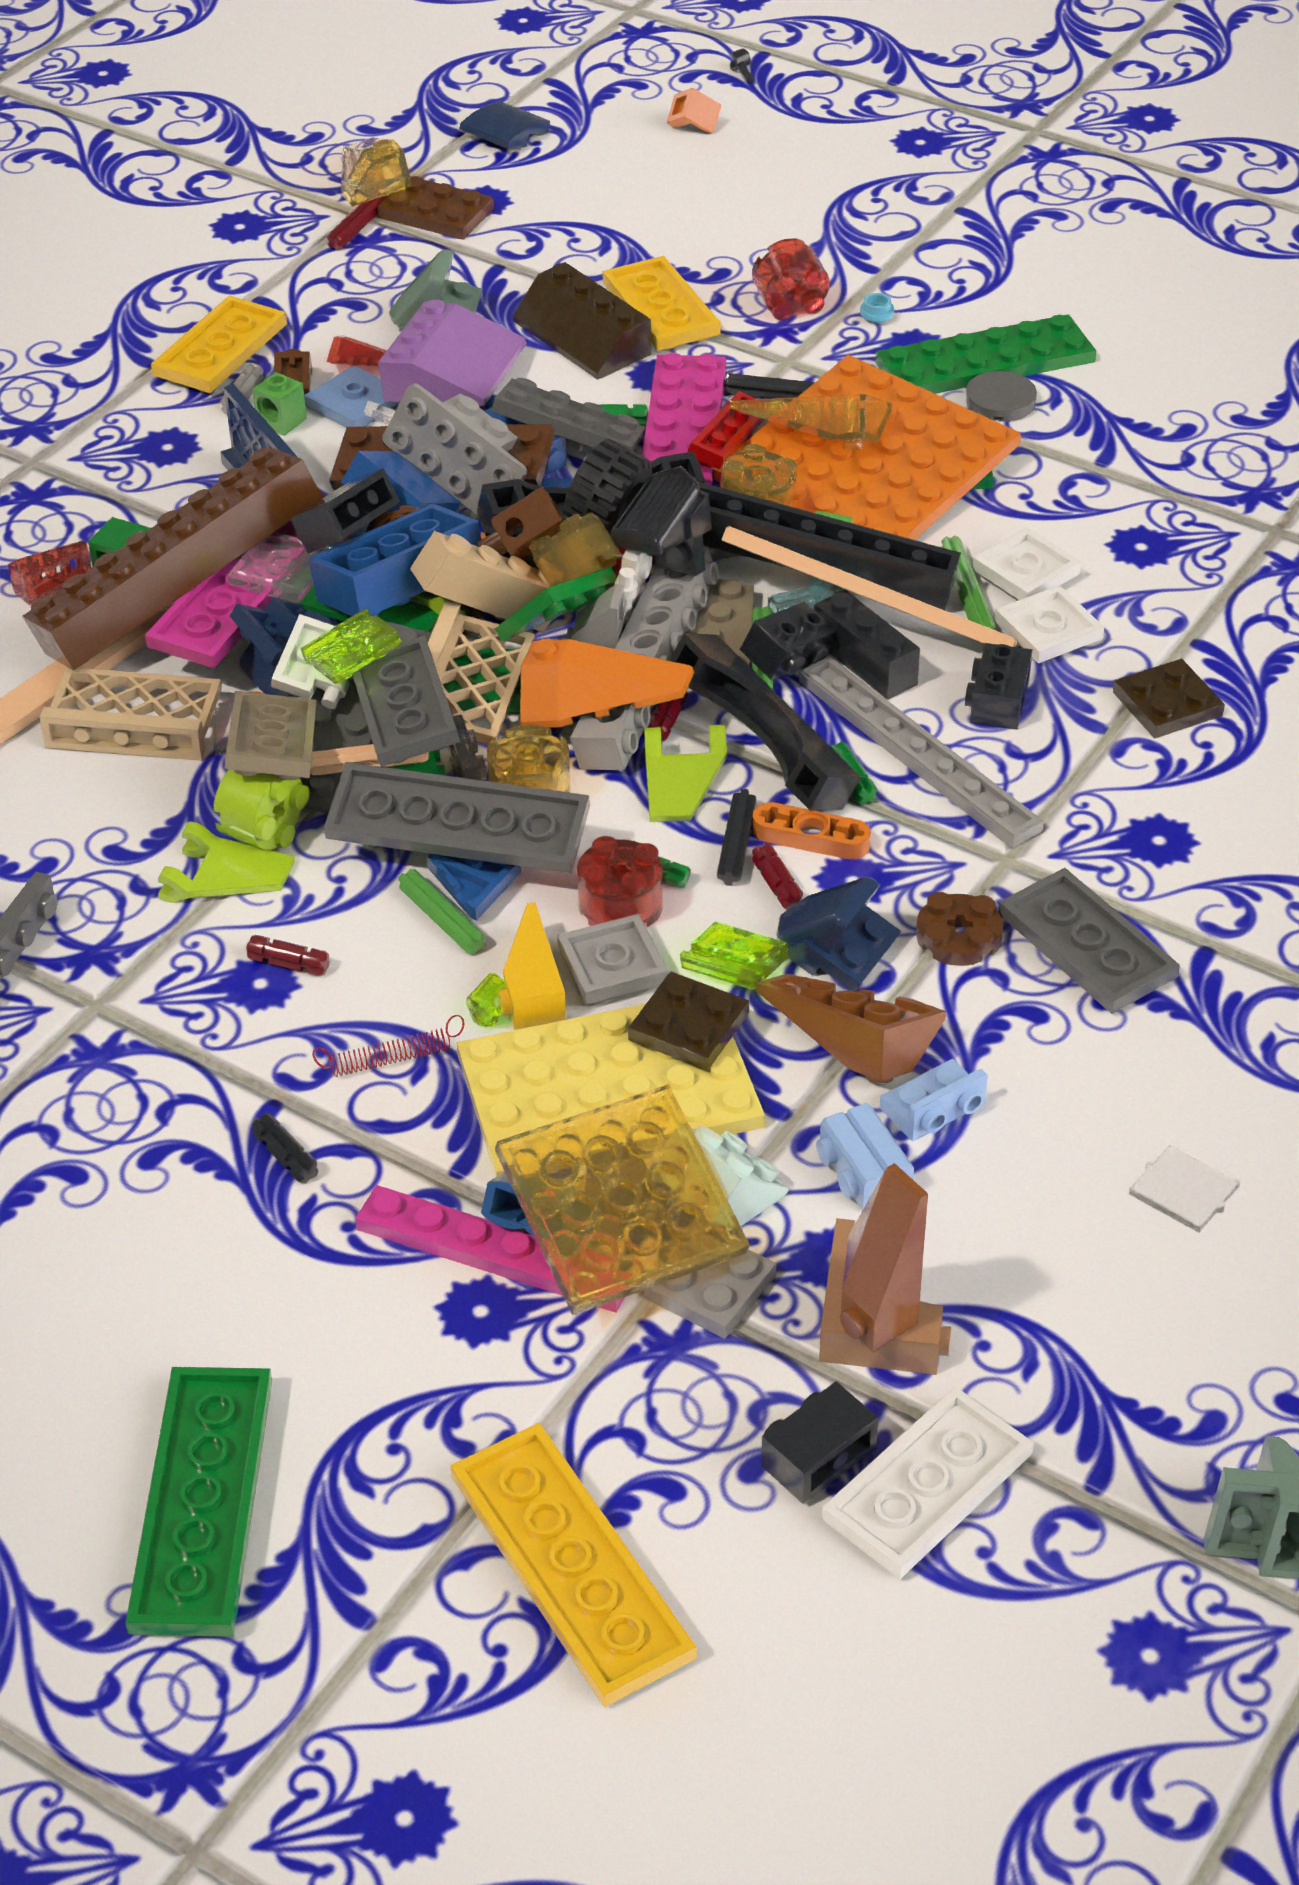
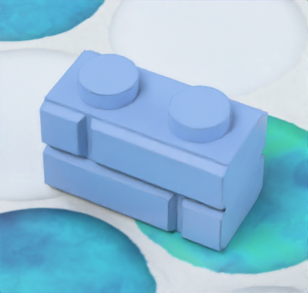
M868 1103L850 1108L845 1114L842 1111L825 1117L821 1122L820 1139L816 1142L819 1158L825 1166L832 1165L838 1173L837 1178L842 1193L846 1198L854 1197L862 1210L888 1166L895 1163L913 1179V1165Z

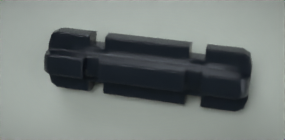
M264 1113L260 1118H255L252 1122V1127L254 1128L253 1135L262 1144H267L265 1148L285 1169L290 1170L289 1173L299 1183H306L310 1178L317 1176L319 1172L317 1161L308 1152H303L305 1150L304 1147L284 1127L279 1126L281 1123L272 1114Z

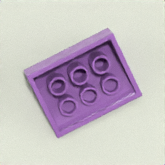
M429 300L421 305L378 362L383 399L387 402H400L407 387L417 383L441 402L461 393L475 400L478 405L485 406L526 346V338L458 304L444 303L442 300Z

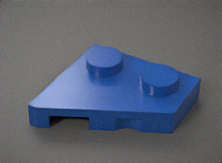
M430 853L427 855L428 869L467 915L475 921L483 915L521 873V866Z

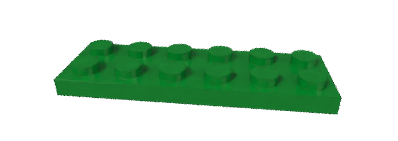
M1058 314L1046 319L1022 321L1019 324L991 327L987 330L968 334L959 333L952 337L937 340L928 339L921 343L906 346H893L890 349L876 351L875 363L879 369L937 394L967 388L970 380L980 374L991 371H1007L1028 376L1094 363L1097 350L1069 314Z
M172 1367L125 1622L128 1634L234 1637L273 1381L271 1368Z

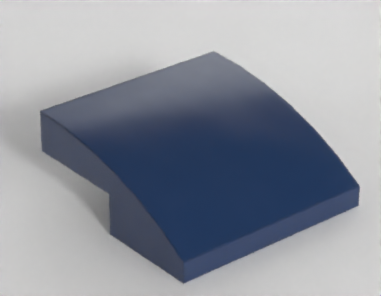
M498 102L484 106L470 114L460 123L459 129L505 148L527 147L529 134L548 133L550 120L507 103Z

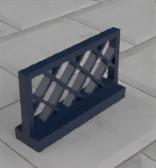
M234 384L224 387L232 448L220 451L221 462L227 470L240 468L250 461L249 457L251 454L265 447H271L297 457Z

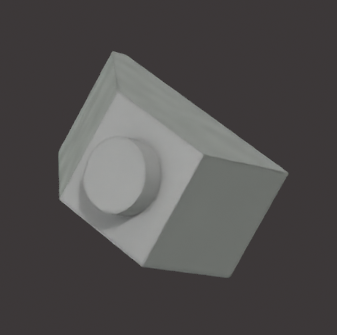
M615 584L578 612L575 626L568 627L566 639L615 649L625 629L624 585Z

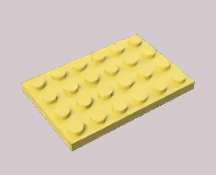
M645 1004L456 1042L458 1058L495 1177L512 1167L529 1168L544 1175L591 1165L590 1156L634 1144L639 1154L662 1150L678 1125L694 1129L702 1125L719 1135H722L724 1131L737 1134L765 1128V1114L733 1036L709 1070L629 1041L628 1027Z

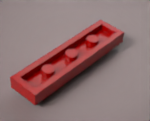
M738 391L691 441L688 452H694L698 463L702 466L720 470L764 421L771 405Z

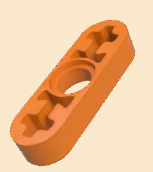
M775 802L763 803L753 811V834L763 842L850 860L862 858L870 850L871 830L861 820ZM807 827H814L820 829L821 832L818 834H805L801 830Z

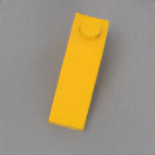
M535 902L526 904L503 970L504 989L497 990L502 1016H510L514 1030L566 1020L565 990Z

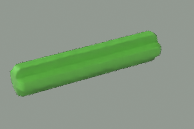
M410 869L406 874L402 873L399 876V889L466 953L474 955L478 950L484 949L486 945L484 942L485 934L417 870Z

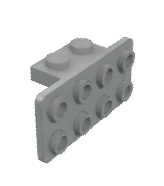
M417 383L408 386L383 434L385 445L420 468L477 516L482 484L514 479L524 480L527 474L526 467L507 452L512 449L518 437L508 430L504 422L492 418L479 408L475 400L461 393L441 402Z

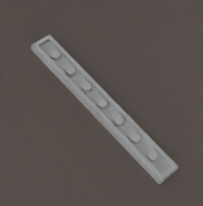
M828 656L799 671V682L1011 849L1043 832L1044 821L832 657Z

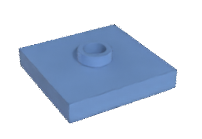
M355 365L304 395L305 406L345 427L366 426L400 403L384 401L381 378Z

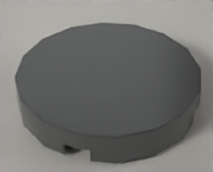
M991 371L980 374L970 380L966 388L967 407L994 420V416L1003 417V421L1006 422L1022 419L1034 410L1037 399L1036 387L1028 378L1007 371Z

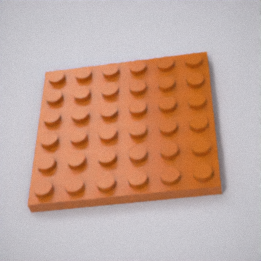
M847 355L746 440L720 470L713 468L714 480L742 494H768L773 502L813 513L823 511L853 517V524L916 540L1021 444V433Z

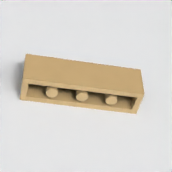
M436 531L433 532L410 568L425 591L504 619H508L545 589L559 585L558 582L560 580L553 571L546 567L536 569L529 566L519 557L511 556L509 559L501 556L487 545L477 547L471 545L466 539L457 534L447 536ZM551 620L532 629L544 632Z

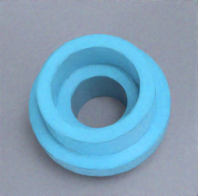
M872 293L864 298V302L860 306V314L869 322L880 324L893 317L894 305L891 303V298L888 295Z

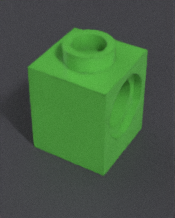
M275 372L252 389L255 409L276 433L285 436L307 419L303 383Z

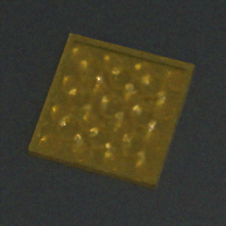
M669 1084L499 1140L496 1143L495 1152L572 1316L746 1254L750 1246Z

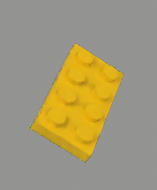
M665 256L602 271L603 284L611 293L651 319V343L658 351L670 350L679 345L703 341L709 337L721 334L720 321Z
M229 295L151 363L152 374L173 383L192 387L202 392L212 393L287 325L286 312Z

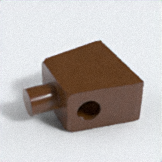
M542 486L493 517L490 521L496 532L477 543L479 547L487 545L493 548L500 555L508 552L511 556L522 559L571 531L553 499ZM523 527L522 533L517 537H513L514 531L517 528Z

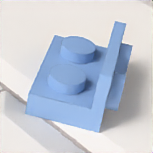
M951 1059L881 1095L880 1109L913 1142L928 1133L939 1131L945 1124L965 1114H971L984 1105L988 1075L982 1069L968 1074L954 1059Z

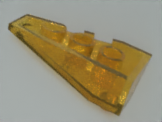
M372 137L343 147L341 192L342 196L352 207L412 187L404 150L394 139Z
M867 394L736 400L730 401L729 408L841 443L844 450H864L865 443L879 442L892 411V403Z

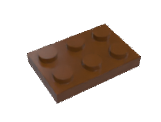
M408 176L377 206V213L380 219L464 240L494 209V197L483 195L474 190L467 191L452 187L447 183L440 184L424 180L419 176Z

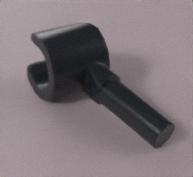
M742 48L731 52L734 61L730 62V69L732 71L739 70L748 84L753 83L754 78L747 69V66L751 63L748 51Z

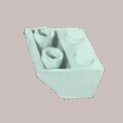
M678 1125L649 1170L654 1177L710 1225L734 1230L782 1199L790 1189L776 1178L779 1171L773 1165L759 1157L754 1159L745 1152L747 1144L742 1139L728 1131H724L722 1135H719L702 1125H699L697 1129Z

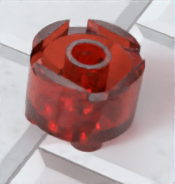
M797 238L783 239L767 247L769 252L762 259L759 256L754 262L752 279L774 318L785 320L789 316L803 313L816 314L821 311L825 304L824 299L829 291L830 280L813 248Z
M601 836L596 838L592 842V847L580 857L577 864L578 909L580 914L582 915L583 913L588 919V925L593 926L636 914L640 915L644 924L647 923V927L658 920L663 910V867L656 846L650 843H640L624 839L616 840L611 836Z

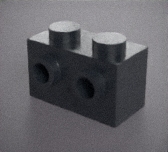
M804 601L755 620L739 650L770 680L786 674L793 675L800 668L815 664L826 658L830 652L829 644L836 631L824 621V618L819 613L815 612Z
M985 643L982 658H974L971 681H975V683L968 682L966 689L965 706L971 707L970 723L1018 730L1030 681L1033 649L1012 647L1006 644Z
M835 1381L822 1392L817 1391L810 1394L804 1400L801 1407L784 1420L778 1419L769 1425L762 1435L761 1467L804 1504L877 1448L878 1417Z

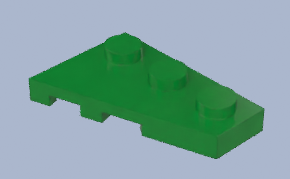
M609 567L547 588L497 626L495 630L502 642L544 622L553 620L566 612L568 614L573 613L605 593L615 583L617 576L612 568Z

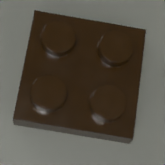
M1182 658L1114 680L1113 693L1154 739L1223 716L1225 706L1223 701Z
M670 971L628 1027V1040L709 1070L749 1014V1000Z

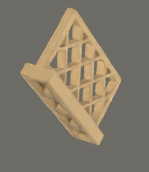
M445 600L428 645L441 684L457 680L463 688L448 693L443 687L458 735L495 746L521 677V664L534 641L535 634L523 632L502 642L495 630L499 624L459 614L461 604ZM463 630L478 633L483 638L469 642L462 633ZM512 642L522 645V647L507 652L501 643ZM491 647L497 656L483 660L477 651ZM467 655L473 662L458 667L453 658ZM505 665L510 674L497 678L491 669ZM481 673L487 681L472 685L467 676ZM495 690L501 699L487 704L481 694ZM471 698L477 707L462 711L456 702ZM485 716L492 725L491 729L474 726L471 720Z
M66 667L51 706L43 707L39 717L45 748L202 761L205 753L204 738L222 690L221 679L77 668L73 671ZM74 681L92 684L79 691H75L72 688ZM118 685L130 687L116 695L110 690ZM157 688L168 690V692L155 698L149 693ZM194 692H208L207 695L194 701L187 696ZM98 694H102L106 698L91 706L85 701ZM137 697L144 701V703L131 709L124 704ZM177 700L184 705L171 712L164 708V706ZM77 705L81 710L68 708ZM113 708H116L120 713L107 712V711H109V710H111V709H113ZM155 711L159 716H150L146 714ZM193 714L197 719H187L186 717Z

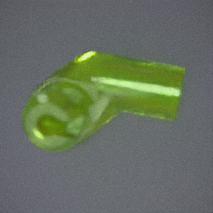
M489 973L466 999V1006L473 1022L480 1027L488 1028L494 1026L501 1016L500 1005L496 1007L493 1002L498 996L497 990L504 989V981L497 974Z

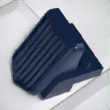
M272 597L265 609L236 604L229 617L240 628V635L250 642L240 658L239 664L241 669L263 693L288 696L290 693L271 687V681L299 614L336 626L337 636L335 641L341 643L339 625L336 619L315 611L306 610L298 602Z
M863 877L808 895L780 915L776 936L777 939L783 942L778 951L810 975L814 976L818 969L821 968L850 991H856L902 931L867 906L881 884L873 878Z

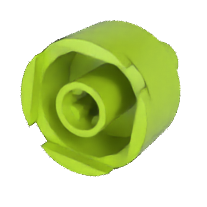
M229 769L223 776L215 796L214 812L220 814L221 825L215 823L216 828L226 836L263 850H273L278 846L287 848L294 839V826L299 817L300 810L305 807L309 800V787L303 785L301 779L284 780L278 778L276 774L267 773L244 776Z

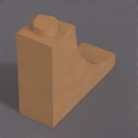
M836 1218L820 1329L819 1362L937 1375L939 1355L949 1356L951 1326H942L943 1305L920 1301L918 1323L874 1352L859 1339L849 1336L840 1321L842 1286L848 1235L855 1225V1220Z

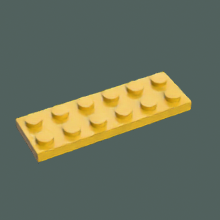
M540 1423L450 1465L451 1478L603 1707L697 1659L696 1645Z

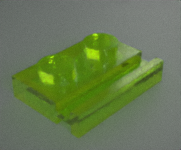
M365 608L300 649L305 662L313 663L317 671L334 684H337L342 680L350 678L355 672L374 660L382 658L387 652L402 643L397 630L376 615L372 617L369 610Z
M718 922L710 925L691 943V950L689 952L683 950L680 953L681 968L752 990L758 987L757 981L760 978L765 980L789 957L787 942Z

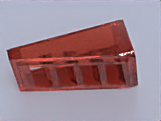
M337 335L333 338L327 362L331 364L379 366L378 362L387 350L345 335Z
M83 540L26 556L8 564L13 591L28 605L61 590L63 583L72 576L83 575L92 569L88 546ZM73 558L75 561V568H71L69 560ZM59 565L61 572H57L56 567Z

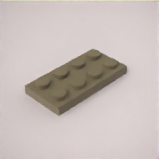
M235 691L224 769L234 770L235 773L244 776L267 773L276 774L278 778L284 780H298L301 777L310 778L317 700Z

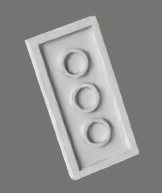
M955 1386L822 1507L821 1519L894 1576L901 1579L1032 1455L1034 1442Z

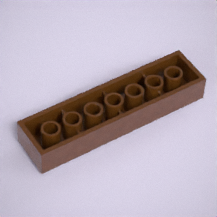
M271 447L255 451L250 455V461L240 468H233L224 472L219 477L218 483L209 489H202L192 494L188 498V503L180 509L161 515L157 519L158 524L146 532L141 531L126 540V545L117 552L101 556L95 561V567L83 575L78 574L67 579L62 585L63 588L52 596H45L35 601L31 605V610L22 617L44 653L73 671L284 526L291 521L290 518L323 499L303 459Z

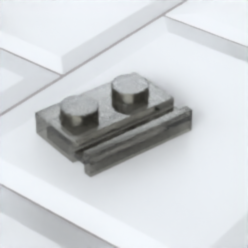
M462 714L452 716L460 739L459 743L448 746L451 755L449 762L454 777L474 780L487 779L483 755L476 756L475 754L478 753V745L474 729L467 730Z

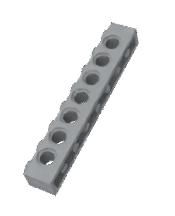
M703 546L706 570L697 576L656 566L615 649L670 661L683 634L690 633L695 629L698 615L701 609L706 606L709 592L718 580V567L716 562H712L708 546ZM629 703L610 709V715L596 718L595 712L581 715L570 737L579 768L585 770H625L632 754L637 751L638 741L644 728L649 726L650 716L656 704L636 709Z

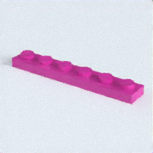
M379 1185L374 1187L355 1218L358 1231L615 1313L620 1308L635 1279L634 1265L567 1244L544 1242L532 1236L529 1232L503 1228L487 1219Z

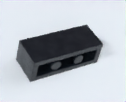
M381 468L348 482L290 519L295 527L297 537L302 542L307 554L343 540L400 503V500L384 468Z
M844 589L814 604V611L819 613L824 618V621L836 631L829 644V654L888 700L918 685L920 647Z

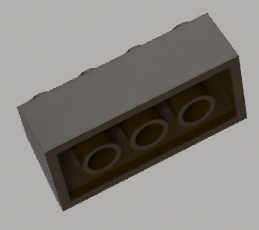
M566 262L556 264L552 268L539 273L513 314V321L597 380L651 355V319Z

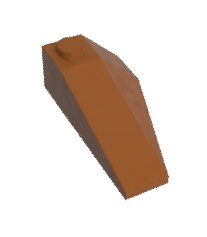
M784 974L756 982V991L844 1066L865 1075L866 1079L873 1083H889L893 1081L894 1077L912 1072L946 1018L945 1010L914 999L899 996L895 999V1004L874 1000L875 991L860 989L858 992H836L835 983L792 974Z
M895 1163L888 1166L848 1235L840 1321L849 1336L859 1339L872 1352L916 1325L919 1316L928 1193Z

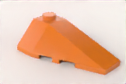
M546 638L533 641L521 664L520 723L522 728L562 727L573 724L572 717L595 712L596 718L610 715V709L629 703L637 709L683 698L694 670L690 665L571 639L553 640Z

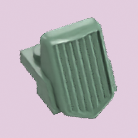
M446 249L437 253L403 291L390 309L389 316L394 324L400 325V332H402L421 305L429 300H442L444 303L458 304L476 313L482 288L474 287L466 282L449 280L454 251Z
M1266 1436L1256 1470L1223 1467L1203 1538L1205 1555L1257 1559L1259 1575L1299 1579V1456L1284 1439Z

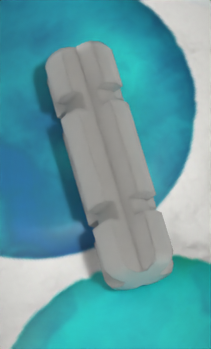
M247 365L233 383L247 400L253 393L252 389L264 379L261 374L263 369L260 366ZM224 395V397L220 401V403L223 406L221 410L225 414H227Z

